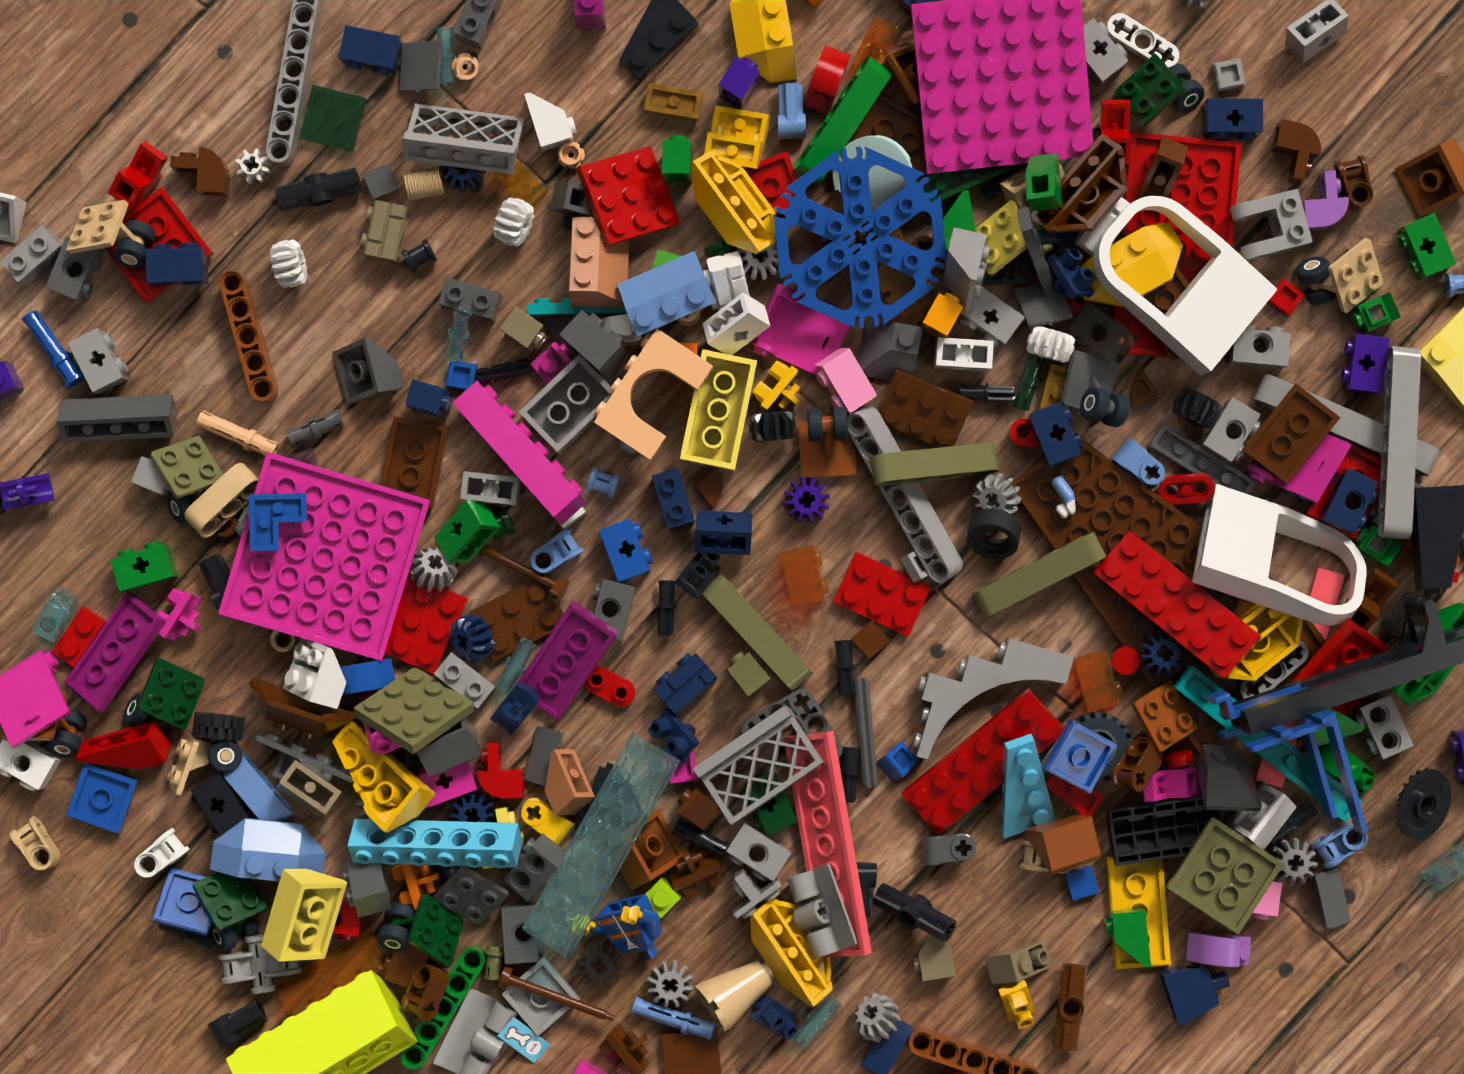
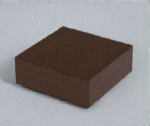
M872 620L851 638L868 659L872 658L890 642Z

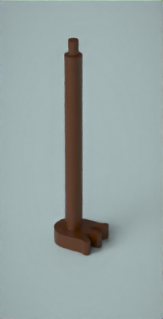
M484 545L479 553L550 588L549 593L551 595L548 598L550 600L548 604L555 608L568 589L570 582L563 577L555 581L487 545Z
M515 964L505 965L497 987L506 989L509 984L597 1018L614 1020L615 1016L607 1013V1010L513 976L512 972Z

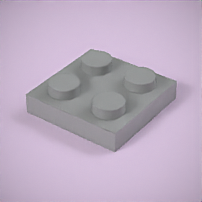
M545 956L519 977L577 1000L581 998ZM512 985L502 992L503 997L537 1036L571 1008Z

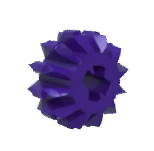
M801 477L800 488L794 481L790 483V486L796 491L795 493L790 491L784 492L785 496L793 499L792 501L783 502V506L789 507L793 505L794 508L788 512V516L791 517L796 512H799L797 522L801 523L803 516L807 515V521L811 524L813 523L812 513L819 519L823 518L818 507L824 510L829 509V505L821 503V500L829 499L830 494H819L825 488V485L821 484L815 489L816 478H812L810 485L806 486L805 477ZM803 493H809V497L811 495L814 497V501L810 503L809 508H804V504L800 505L799 503Z

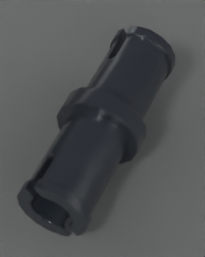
M678 819L671 835H675L693 844V848L697 850L702 848L718 856L720 859L723 857L725 849L729 844L706 833L707 829L700 830L681 819Z

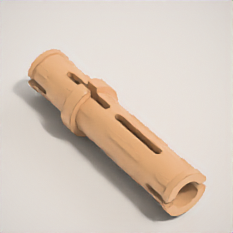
M205 410L200 413L197 419V427L243 446L244 450H253L266 456L267 452L277 454L279 443L258 435V431L253 429L249 431L214 416Z

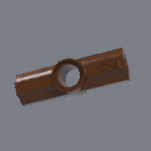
M1063 963L1059 997L1056 1002L1057 1016L1053 1048L1078 1051L1081 1018L1085 1011L1083 1002L1087 966ZM1069 1000L1077 1002V1008L1073 1013H1065L1063 1010L1064 1004Z

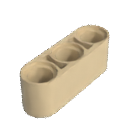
M244 463L234 465L187 508L184 518L201 537L208 538L212 536L249 502V494L255 493L259 479Z

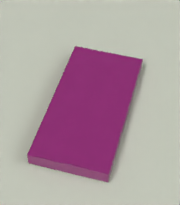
M127 591L64 683L96 711L103 713L167 621L137 596Z
M573 600L518 682L523 685L528 683L537 690V696L541 699L536 706L559 721L619 632Z

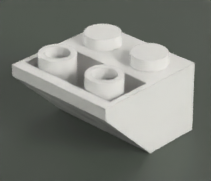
M300 638L299 643L294 649V658L290 669L285 675L283 689L309 702L338 709L346 680L333 650L320 643Z

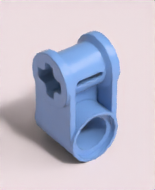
M1130 437L1126 439L1111 458L1117 466L1146 486H1154L1160 483L1165 476L1164 466ZM1155 467L1157 469L1155 471L1157 479L1154 477L1147 479L1145 477L1147 475L1145 468Z
M570 527L554 536L548 543L532 554L531 564L537 572L548 574L585 551L583 547L578 546L570 534L572 531ZM563 540L566 541L571 551H568V549L563 543ZM540 554H548L552 559L551 565L546 569H541L536 565V559Z
M1345 823L1330 833L1317 838L1310 846L1319 853L1324 862L1323 867L1329 869L1362 849L1367 843V833L1361 834L1358 832L1357 841L1348 843L1346 835L1354 827L1353 823Z

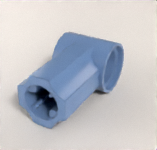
M785 83L778 85V140L805 139L806 117L803 114L802 84Z

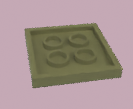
M415 666L354 707V716L412 754L474 712V703Z
M1210 817L1166 885V888L1239 935L1284 863L1214 817Z

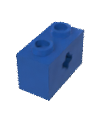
M629 518L599 530L618 582L651 571L649 565L653 564V560L648 548L642 549L639 539L643 538V534L638 522L632 523V520ZM624 542L635 546V549L631 551V557L620 553V550L624 548Z

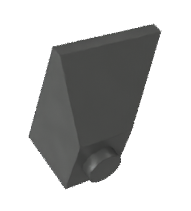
M867 320L858 362L866 377L891 381L896 369L913 375L923 327L896 322H887L881 325L882 321H879L878 327H874L873 321Z
M369 337L332 352L346 405L385 396L404 388L398 361Z
M1203 745L1195 767L1205 810L1260 811L1261 805L1251 764L1230 745Z

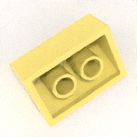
M283 869L261 947L279 962L325 959L347 882L309 869Z

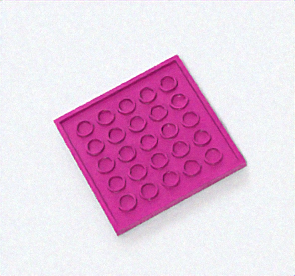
M944 0L911 4L927 174L1029 163V159L1032 156L1058 153L1059 159L1081 157L1093 144L1081 0Z
M267 452L254 494L306 493L307 522H278L279 551H250L248 513L218 614L382 661L430 500Z

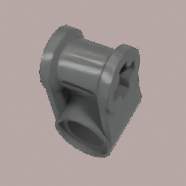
M968 834L922 836L924 865L966 861L971 859L976 852L974 839ZM961 840H965L967 845H971V848L966 849L965 854H961L960 849H955V846L960 845Z

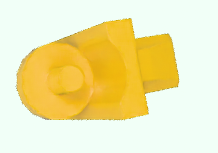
M776 361L769 369L768 374L775 378L778 384L772 390L760 381L752 391L755 398L762 403L761 408L768 412L780 395L783 398L778 403V406L783 410L790 402L795 406H798L800 403L795 397L801 389L797 384L794 383L789 391L786 390V387L798 373L795 367L791 366L789 368L785 364Z
M1025 980L1002 984L999 993L1009 1022L1015 1020L1018 1029L1033 1025L1034 1020L1031 1014L1035 1013V1009Z

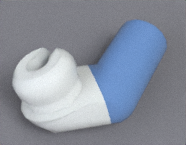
M1061 475L1053 479L1051 485L1062 500V504L1056 506V511L1062 519H1065L1075 513L1076 506L1074 492Z

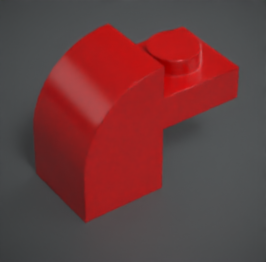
M825 45L810 81L803 107L828 115L851 57L850 54Z
M1101 100L1098 137L1103 134L1122 146L1125 164H1130L1132 137L1129 132L1131 103L1129 100Z
M147 141L141 143L130 165L118 171L108 194L118 201L125 200L129 204V209L137 206L149 196L162 177L160 172L168 157Z
M488 742L487 748L482 749L483 765H488V769L477 771L480 785L490 795L498 798H523L525 796L524 768L502 769L501 742Z

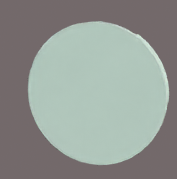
M880 135L864 136L844 147L850 159L855 158L856 147L862 148V159H864V147H867L912 168L908 153L901 145L888 137ZM840 154V155L838 156V158H839V161H842L841 154ZM878 165L871 167L868 173L872 211L905 186V180L901 175ZM833 170L835 191L838 189L841 192L839 173Z

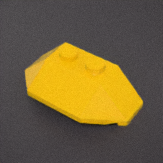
M732 0L729 6L738 58L743 60L746 57L756 63L760 76L769 84L797 80L786 0Z
M712 150L692 161L690 166L695 200L727 244L758 254L776 242L773 221L775 211L743 167L727 158L718 156V153Z
M1170 222L1145 226L1111 245L1110 262L1118 277L1141 296H1144L1173 279L1183 244ZM1092 256L1080 267V269L1089 268L1096 276L1091 286L1095 293L1091 298L1083 296L1084 300L1124 307L1100 283L1094 269Z
M1259 604L1253 606L1240 619L1260 634L1261 639L1227 678L1256 681L1299 646L1303 619ZM1210 669V671L1215 675V677H1219Z
M772 899L762 904L750 915L751 941L780 985L810 1007H814L833 990L832 982H830L831 958L819 957L814 959L806 936L808 931L801 930L794 920V910L799 905Z

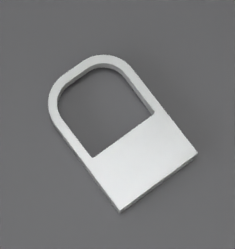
M1147 196L1126 206L1101 234L1094 249V269L1102 286L1200 376L1213 370L1277 290L1275 286L1219 235L1178 202L1166 197ZM1143 210H1152L1165 215L1210 256V260L1165 315L1119 278L1110 262V247L1113 240L1134 214Z
M1216 484L1214 494L1206 504L1192 582L1312 623L1332 626L1344 623L1347 618L1351 619L1361 605L1366 582V564L1356 545L1338 530L1290 508ZM1275 532L1327 549L1340 557L1348 567L1351 577L1348 602L1343 605H1329L1281 583L1270 580L1268 575Z

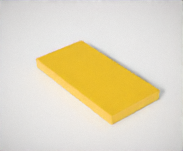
M1106 857L1110 911L1132 908L1144 909L1146 911L1151 967L1170 966L1163 859L1116 866L1113 857ZM1112 940L1114 969L1144 967Z

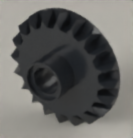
M1425 768L1424 770H1417L1415 775L1409 776V782L1403 784L1402 792L1398 793L1399 801L1395 804L1398 808L1394 814L1398 819L1396 825L1401 828V833L1416 840L1425 839L1439 829L1448 814L1451 803L1450 784L1442 772Z

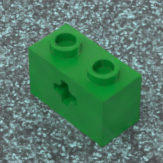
M671 135L669 140H662V175L664 181L692 183L690 164L693 161V149L691 140H686V137L682 135Z
M1435 213L1397 230L1399 233L1397 235L1398 243L1402 250H1406L1410 259L1408 261L1409 269L1414 276L1417 275L1418 280L1457 264ZM1427 244L1429 249L1421 251L1420 246Z
M466 500L458 507L454 515L442 525L441 530L435 535L434 539L448 562L469 564L498 531L500 525L485 502Z
M160 541L145 544V550L134 552V548L123 550L117 553V558L110 559L119 592H127L179 577L170 545H161ZM143 561L149 562V566L145 567V570H139L138 565L143 564Z

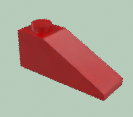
M157 721L85 739L77 753L76 759L78 762L141 770L164 764L172 745Z

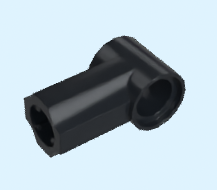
M221 553L198 563L211 589L209 594L212 602L218 611L230 576L229 568Z
M856 862L866 918H872L873 891L876 888L877 863Z
M255 1000L231 1014L228 1012L207 1025L219 1048L222 1049L242 1038V1035L264 1024L268 1019L263 1006L258 1000Z

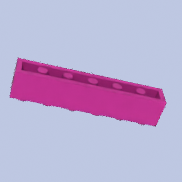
M476 381L452 403L549 513L563 525L587 503L581 496L584 490L574 479L570 482L565 479L563 475L567 471L557 460L552 463L548 460L546 456L550 452L540 441H537L535 444L531 441L529 437L533 433L523 422L518 425L514 422L513 418L516 414L506 403L502 406L497 403L496 399L499 398V395L489 384L484 388Z

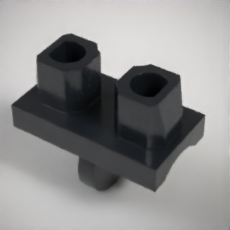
M697 553L674 583L682 586L685 593H690L697 599L720 570V567L716 565L720 557L714 553Z

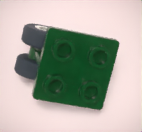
M1153 54L1115 90V93L1121 100L1130 101L1131 113L1144 127L1151 123L1171 103L1180 112H1188L1201 103L1205 93L1200 83L1191 79V73L1184 65L1175 64L1168 68L1157 54Z
M156 658L142 694H135L127 703L123 715L124 722L134 727L143 723L157 721L164 733L170 725L185 730L205 679L162 658Z
M217 872L193 883L192 887L212 921L210 934L215 937L214 943L219 950L226 952L234 948L237 944L236 937L242 935L244 940L245 937L259 934L258 924L254 916L266 911L267 905L252 879L239 878Z
M428 894L420 896L417 910L403 903H392V909L386 910L383 920L387 925L379 929L377 936L378 944L392 952L406 951L411 944L444 968L451 967L464 923L463 919Z

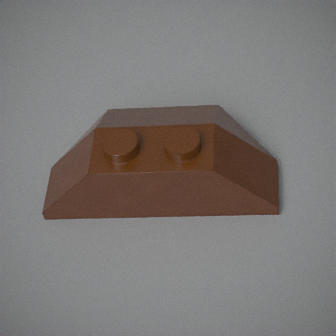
M1101 134L1060 180L1062 207L1033 211L1031 213L1033 222L1049 233L1092 231L1128 190L1123 147Z
M258 678L250 679L249 685L265 718L273 721L272 726L288 731L289 727L300 730L298 735L314 740L315 736H324L358 719L354 716L353 710L341 706L335 709L309 702L283 689L282 686Z

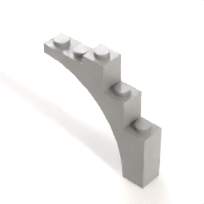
M1007 638L1005 643H1000L997 652V658L1000 659L999 664L967 655L966 660L961 659L957 670V675L961 676L960 681L927 672L926 677L921 676L917 692L921 693L920 699L930 702L929 707L924 706L920 722L924 723L921 734L916 733L912 749L916 750L915 755L928 760L934 742L947 721L964 704L982 692L1001 684L1020 680H1048L1066 684L1074 657Z

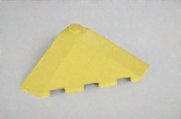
M1463 305L1419 349L1421 351V368L1464 412Z

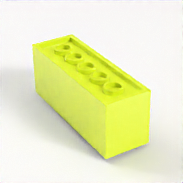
M370 970L357 975L354 981L344 987L334 989L329 996L321 1001L311 1003L300 1014L285 1019L280 1026L272 1031L262 1033L257 1040L249 1045L239 1047L226 1060L232 1074H366L417 1043V1039L393 988Z

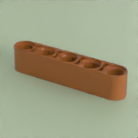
M228 270L220 276L219 286L249 393L252 398L261 403H271L278 397L279 389L247 278L235 270ZM234 277H238L240 279L239 288L230 291L228 288L229 281ZM240 304H246L248 307L247 314L238 318L235 312L236 308ZM253 330L255 333L254 341L250 344H245L243 335L245 332ZM255 357H261L263 361L262 367L257 371H253L250 366L251 360ZM263 383H268L270 386V392L266 397H260L258 394V388Z
M924 1027L913 1028L907 1039L909 1048L915 1055L971 1074H996L993 1072V1067L1000 1061L1007 1063V1069L1003 1074H1021L1026 1070L1032 1071L1033 1074H1039L1034 1065L1029 1062ZM918 1035H924L928 1038L927 1044L922 1048H917L913 1045V1040ZM944 1044H951L954 1046V1052L952 1055L945 1057L940 1055V1048ZM971 1053H978L981 1059L978 1064L969 1065L966 1063L967 1056Z

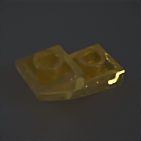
M517 158L515 160L514 175L491 172L516 198L524 200V202L529 203L533 207L549 193Z

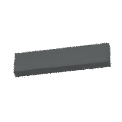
M1027 207L1017 209L1021 232L1045 295L1054 294L1055 292L1052 289L1054 284L1052 270L1047 261L1048 259L1030 211Z
M1161 423L1147 446L1190 474L1205 473L1209 475L1214 481V486L1218 484L1249 495L1257 482L1164 423Z

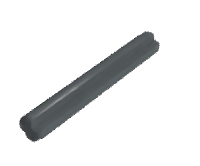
M867 678L854 679V697L862 786L864 788H873L878 785L869 680Z

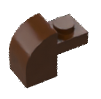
M1282 119L1276 126L1271 151L1293 155L1288 177L1289 183L1299 184L1304 178L1309 177L1312 162L1308 161V159L1315 160L1321 155V143L1315 131L1309 126L1300 122Z
M199 147L198 158H196V154L189 152H180L179 156H171L170 167L174 171L197 173L196 191L207 196L229 197V169L226 163L212 150Z
M1375 567L1366 578L1363 601L1350 620L1368 630L1378 619L1382 605L1396 591L1399 583Z

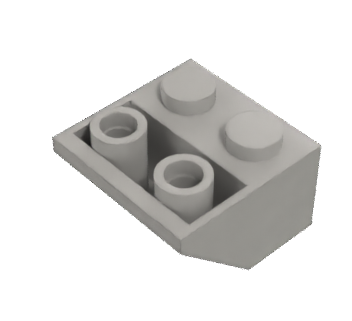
M953 228L943 282L951 293L960 299L959 303L964 306L963 308L971 311L973 301H979L990 246H985L987 234Z

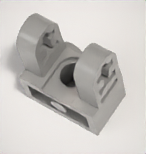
M1298 189L1243 202L1230 207L1233 221L1263 214L1269 220L1273 238L1241 247L1243 258L1246 261L1299 249L1313 242Z

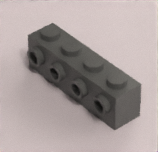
M173 394L67 399L61 401L57 424L63 443L174 437L178 414Z

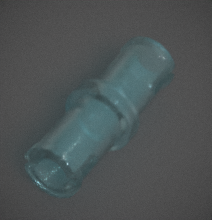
M454 27L437 28L438 41L443 42L441 85L456 84L452 68V62L457 58V52H454Z
M462 307L454 310L452 326L447 332L449 342L445 357L451 362H460L463 359L465 343L468 342L470 336L468 327L472 313L470 310Z
M527 638L520 639L512 656L506 659V667L498 681H496L495 687H499L500 691L508 694L512 691L519 675L524 674L527 669L525 665L536 649V644H533Z
M828 994L827 998L815 1012H810L807 1015L808 1020L793 1036L798 1044L802 1043V1047L807 1048L808 1044L820 1030L824 1031L828 1027L827 1022L842 1007L836 998L833 1000L834 997Z

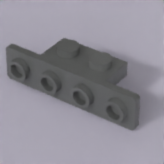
M266 731L265 735L262 733L257 734L255 738L256 741L282 752L272 773V776L281 780L296 760L329 784L334 775L354 784L349 771L344 768V765H342V768L331 764L333 760L324 755L317 754L314 757L307 754V748L293 742L290 746L280 742L282 737Z

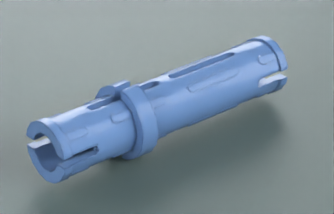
M636 997L631 1011L633 1015L681 1030L680 1033L686 1035L688 1032L710 1041L716 1028V1023L694 1017L691 1012L685 1014L670 1008H664L662 1005L641 999L640 997Z

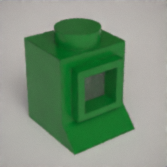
M1391 292L1354 307V314H1352L1357 329H1361L1362 333L1401 318Z
M1368 525L1366 528L1362 527L1354 540L1357 542L1355 545L1361 554L1379 566H1389L1403 544L1402 541L1396 538L1379 537L1378 527L1375 525Z

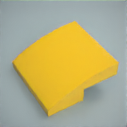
M715 105L711 133L708 132L704 154L712 150L718 153V156L727 158L740 166L758 169L771 115Z

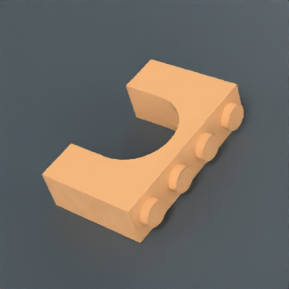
M656 329L654 333L650 331L647 333L640 344L643 350L638 357L633 355L624 368L628 372L622 380L617 378L609 390L612 396L607 403L602 401L593 414L596 417L594 423L650 461H652L667 437L642 421L633 411L631 395L635 384L646 374L666 372L699 391L713 370V365L659 329Z

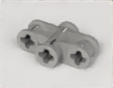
M264 934L244 938L245 943H248L249 951L218 955L223 965L224 978H222V984L253 979L252 994L275 991L276 985L273 984L272 977L298 974L302 972V968L298 966V960L279 962L261 947Z

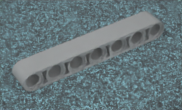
M293 0L266 145L268 158L280 167L291 165L295 159L324 0ZM311 12L312 16L308 22H299V17L302 13ZM306 39L307 44L303 49H294V44L297 40ZM293 66L302 67V71L297 77L289 76V71ZM294 92L297 94L294 103H284V98L288 93ZM289 119L292 121V126L289 130L280 131L279 126L283 120ZM285 146L287 148L286 155L281 159L275 158V150L278 147Z
M1390 346L1388 349L1378 511V535L1383 538L1409 539L1412 533L1421 351L1419 348Z
M1264 374L1253 401L1274 410L1294 385L1272 375ZM1307 391L1341 417L1328 435L1343 441L1347 440L1357 447L1381 458L1382 423ZM1418 439L1415 473L1429 477L1440 450Z
M866 406L847 417L848 433L871 474L870 457L883 453L901 452L876 408ZM919 482L879 486L929 577L937 583H943L957 575L963 567L962 559Z

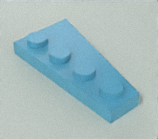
M1032 734L1005 742L1003 761L1005 778L1004 783H1002L1004 799L1003 805H1001L1003 820L1000 826L1003 839L1025 832V829L1056 820Z

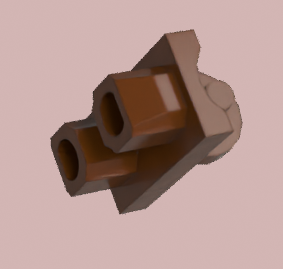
M685 850L682 852L685 860L676 863L678 870L669 873L675 891L679 890L685 899H689L698 893L695 885L697 881L705 879L708 887H714L722 882L718 859L712 853L705 857L702 856L701 852L691 856L689 851Z
M620 1023L612 1028L605 1036L606 1039L599 1046V1049L605 1056L610 1057L616 1052L622 1059L615 1066L618 1074H641L643 1069L650 1063L645 1057L648 1051L643 1045L648 1037L643 1034L637 1038L632 1030L627 1033Z

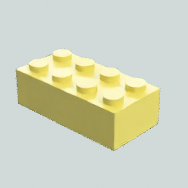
M702 349L701 358L713 365V370L699 391L694 389L680 460L735 472L757 360Z

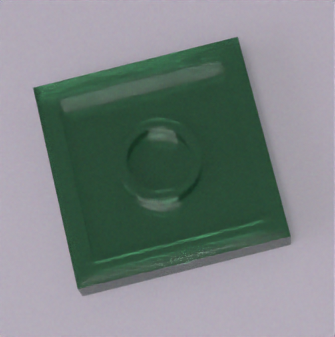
M312 85L299 138L304 141L354 153L367 99Z

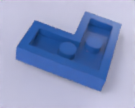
M306 493L249 494L250 551H279L278 522H307Z

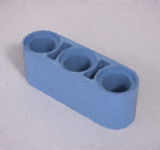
M242 752V761L236 769L230 772H221L259 819L285 822L294 814L288 802L244 752Z

